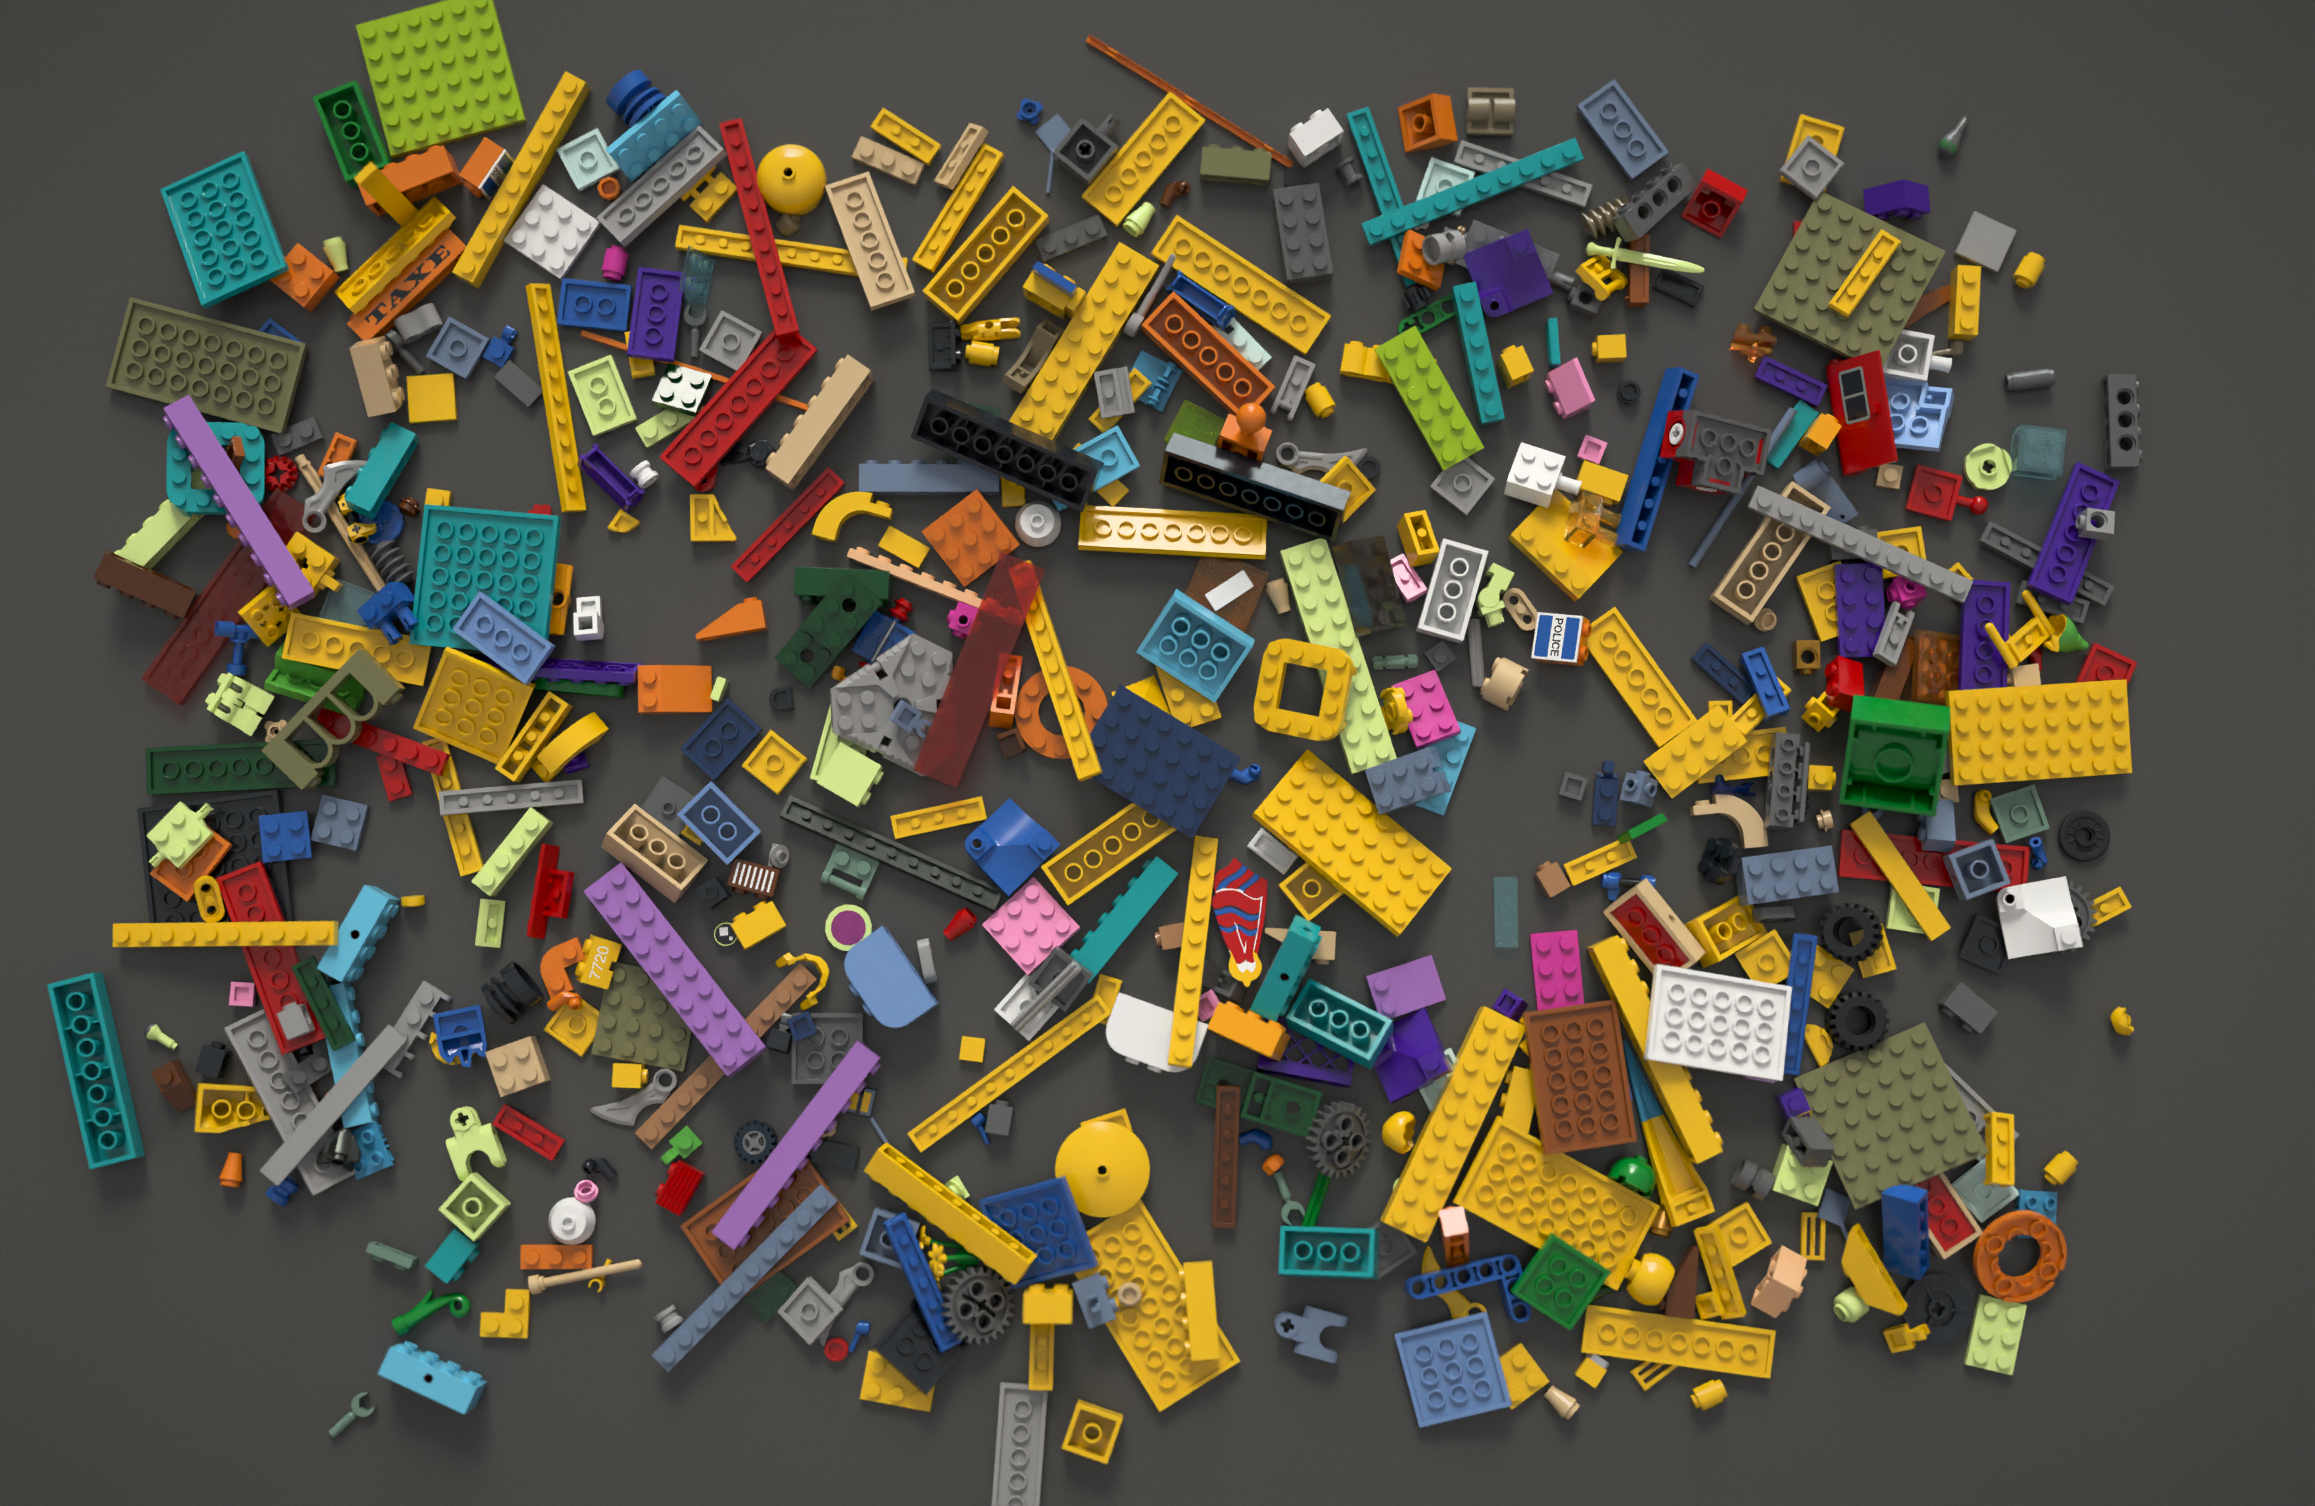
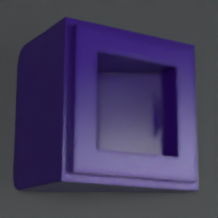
M1505 988L1492 1008L1517 1022L1528 1004Z

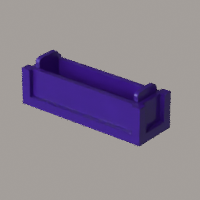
M596 443L586 455L582 454L579 457L577 465L626 513L643 500L645 491L639 489L599 450V446Z

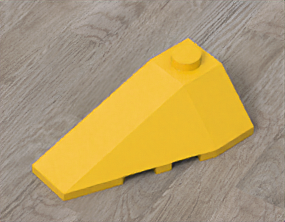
M197 1083L194 1132L221 1133L270 1120L253 1086Z

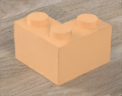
M1782 1245L1771 1258L1767 1275L1755 1288L1751 1305L1774 1318H1777L1782 1311L1786 1312L1792 1299H1797L1802 1292L1803 1286H1801V1282L1807 1274L1805 1269L1807 1259Z

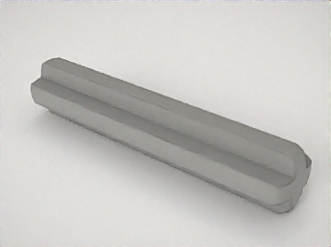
M1472 618L1469 619L1467 626L1472 686L1481 687L1485 681L1480 620Z

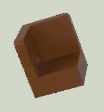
M1018 727L996 735L1005 759L1027 751Z

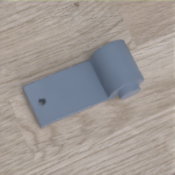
M1816 458L1793 474L1797 485L1831 507L1826 516L1845 524L1859 514L1829 473L1831 469L1825 460L1822 459L1820 461Z

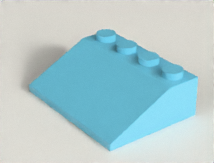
M1176 589L1136 653L1215 703L1253 647L1255 639Z

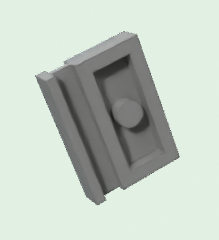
M1127 366L1094 372L1102 419L1136 413Z

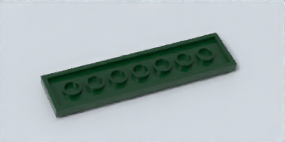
M324 739L293 741L316 763L322 762L328 754V746ZM269 742L145 748L147 795L299 787L261 751ZM335 761L329 767L321 768L325 773L320 777L322 781L317 787L337 786Z

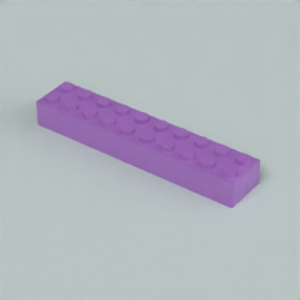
M622 862L583 891L729 1078H732L768 1049Z

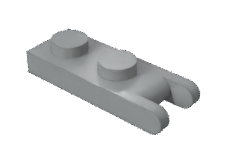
M1294 355L1270 411L1271 414L1274 415L1276 413L1277 407L1290 411L1287 421L1292 422L1316 364Z
M1897 601L1891 604L1873 652L1874 657L1890 667L1895 666L1898 662L1915 613L1911 610L1905 616L1898 612L1900 603Z

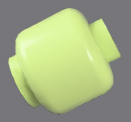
M1848 1287L1835 1297L1833 1309L1839 1319L1844 1322L1854 1323L1869 1311V1305L1864 1302L1863 1298L1858 1297L1854 1287Z

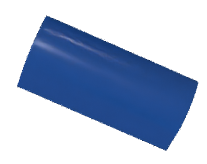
M1909 1185L1893 1186L1882 1192L1884 1267L1889 1272L1920 1281L1930 1268L1928 1190Z

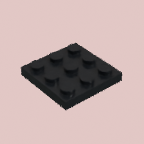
M915 1298L872 1349L926 1396L968 1347L969 1343H964L963 1338L961 1343L942 1353L939 1352Z

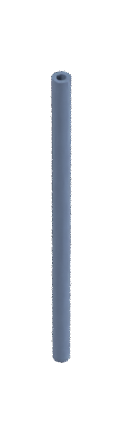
M1788 408L1772 433L1767 458L1796 415L1797 411L1795 409ZM1744 476L1741 482V494H1733L1689 561L1688 564L1695 569L1697 568L1756 476Z

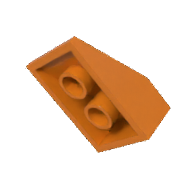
M638 666V712L640 714L713 713V700L710 697L712 693V666Z

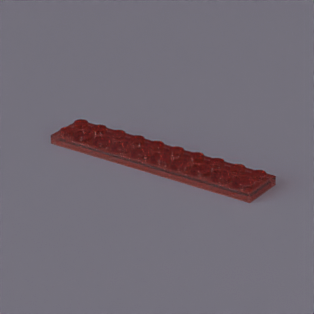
M276 488L262 507V510L285 546H287L296 532L304 534L306 531L302 524L304 505L279 488ZM316 514L308 517L307 523L309 526L317 516ZM240 540L141 678L178 705H183L230 638L214 634L216 620L232 621L235 625H239L243 618L239 615L238 611L259 595L268 585L263 577L265 571L261 566L257 567L250 557L253 554L249 546L244 547Z
M1001 552L914 766V771L957 788L1045 569Z

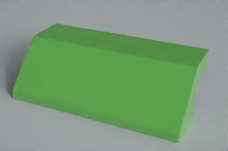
M284 641L275 654V667L264 682V689L307 703L338 670L282 659ZM352 676L337 694L357 712L363 703L367 689ZM331 700L323 706L325 709L344 714Z

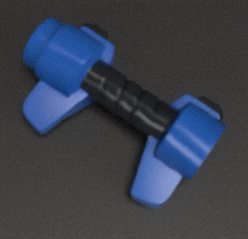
M1611 870L1610 873L1602 874L1601 887L1607 889L1606 897L1608 900L1616 901L1621 887L1633 888L1645 878L1655 888V877L1651 873H1646L1640 876L1639 879L1622 878L1621 873H1618L1617 870Z

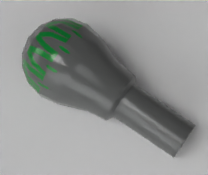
M1961 117L1954 130H1951L1949 134L1940 140L1938 150L1943 156L1951 157L1958 152L1962 133L1969 123L1968 118Z

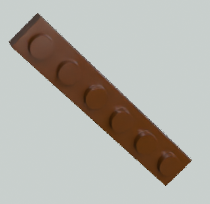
M1217 1085L1212 1206V1227L1215 1228L1236 1227L1240 1086Z

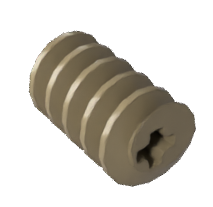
M1622 196L1621 201L1614 199L1612 204L1609 202L1605 203L1604 208L1598 206L1595 211L1589 210L1587 216L1582 213L1580 219L1585 231L1592 235L1595 240L1598 239V231L1603 236L1606 235L1607 227L1611 232H1614V224L1611 219L1618 214L1616 212L1618 208L1626 203L1629 204L1627 198Z

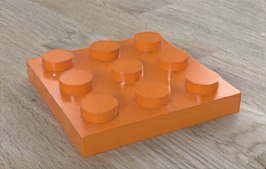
M978 489L921 531L964 587L1020 545Z

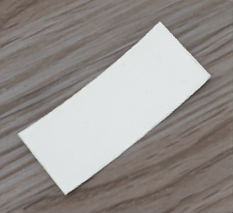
M1244 570L1206 593L1205 596L1214 610L1217 611L1251 589L1254 585Z

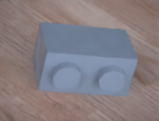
M1938 799L1936 817L1917 814V820L1920 821L1918 841H1921L1922 850L1950 853L1956 842L1954 800Z

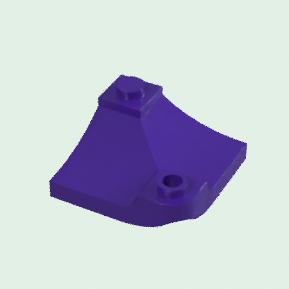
M1528 228L1465 253L1463 257L1472 281H1476L1479 299L1484 312L1490 317H1499L1553 294ZM1493 301L1499 303L1497 310H1493L1490 307Z
M1425 1008L1393 1023V1032L1373 1065L1390 1103H1395L1453 1072L1444 1053L1445 1049Z

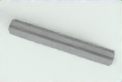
M1072 961L1011 1022V1026L1020 1032L1082 970L1081 966L1077 962Z

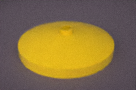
M1093 1122L1076 1129L1063 1142L1055 1164L1056 1178L1066 1177L1078 1211L1094 1217H1111L1129 1210L1142 1197L1150 1175L1149 1158L1143 1143L1132 1131L1113 1122ZM1099 1166H1105L1107 1168V1172L1105 1174H1099Z

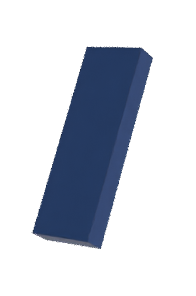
M1708 642L1690 659L1740 706H1743L1755 694L1750 680Z

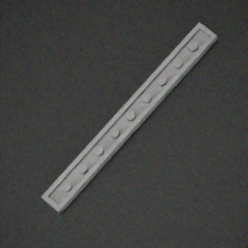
M1759 485L1756 486L1747 506L1750 510L1959 603L1965 602L1973 581Z

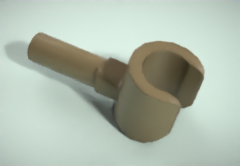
M1953 341L1950 344V349L1932 352V355L1960 356L1963 352L1964 343Z

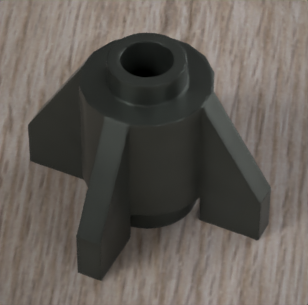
M339 1129L333 1132L332 1137L318 1154L316 1163H331L336 1166H342L348 1172H353L354 1164L360 1162L362 1154L353 1132L347 1129Z

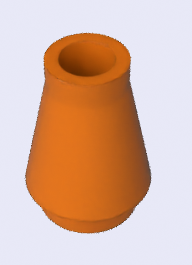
M228 1152V1157L219 1177L221 1180L220 1186L240 1187V1182H243V1154Z

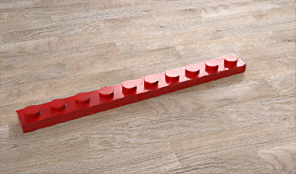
M742 118L719 123L777 339L800 333L763 195L757 184V173Z

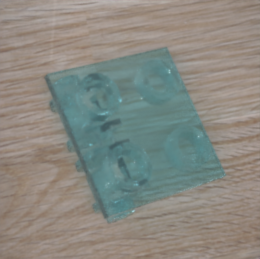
M688 246L679 291L685 295L686 300L694 301L695 299L705 304L706 296L709 293L711 274L714 270V259L691 246Z

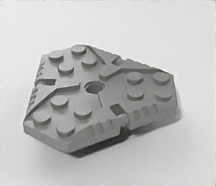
M912 633L876 657L875 663L872 665L866 664L829 689L832 733L870 752H878L882 754L881 757L923 777L958 753L956 708L952 704V698H955L952 652ZM882 669L885 676L879 679L876 673ZM902 699L920 711L922 714L919 719H926L932 723V727L927 725L921 727V732L926 735L925 738L916 735L913 729L910 733L906 732L888 720L895 710L894 704L897 700ZM937 699H943V708H937ZM884 736L889 738L886 746L881 744Z

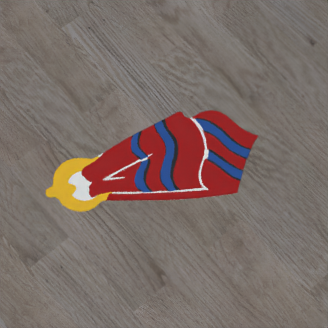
M1234 858L1228 866L1215 874L1213 887L1216 894L1211 897V903L1222 936L1231 955L1229 972L1236 980L1242 981L1248 987L1250 982L1255 980L1262 970L1258 951L1265 919L1268 881L1246 868Z

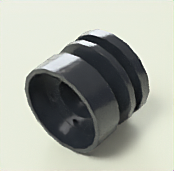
M512 961L500 971L504 982L496 977H492L490 979L491 985L485 983L481 986V991L490 1007L511 1025L518 1021L517 1015L520 1017L525 1015L522 1003L532 1009L544 999V995L536 982L515 961Z

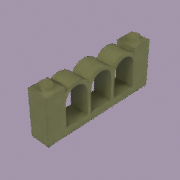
M358 649L261 751L301 790H312L322 781L320 777L325 772L321 768L329 767L339 757V745L349 744L357 740L362 731V721L374 720L380 716L384 710V705H395L403 697L401 693L406 688L366 649ZM352 676L373 697V708L365 716L358 714L337 694ZM329 700L350 720L351 729L344 739L335 737L314 717ZM306 724L314 729L327 743L328 754L320 763L313 761L292 741Z

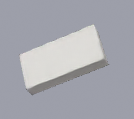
M1262 828L1247 846L1283 875L1298 858V855Z

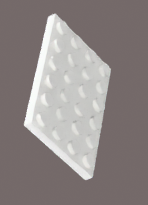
M1659 964L1654 965L1644 1059L1773 1081H1783L1792 987Z

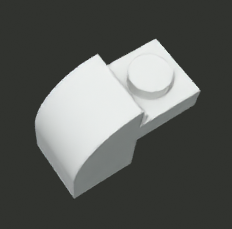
M601 597L576 598L577 613H573L575 638L577 641L603 639L604 623L602 622Z

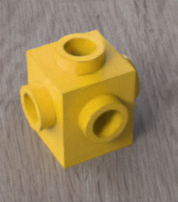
M1824 691L1818 699L1813 696L1804 706L1807 710L1801 717L1819 732L1824 726L1829 729L1838 719L1835 715L1840 709L1828 705L1827 695Z

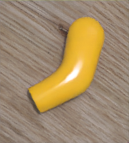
M1979 790L1974 795L1973 816L1975 821L1991 835L1999 828L1990 814L1989 800L1991 799V793L1988 790Z

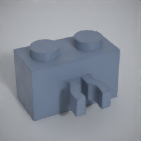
M1098 1271L1072 1282L1089 1329L1116 1319L1115 1312H1118L1119 1309L1115 1299H1110L1107 1293L1110 1286L1106 1275L1101 1276Z

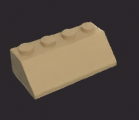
M636 804L606 833L601 848L674 903L690 888L709 861Z

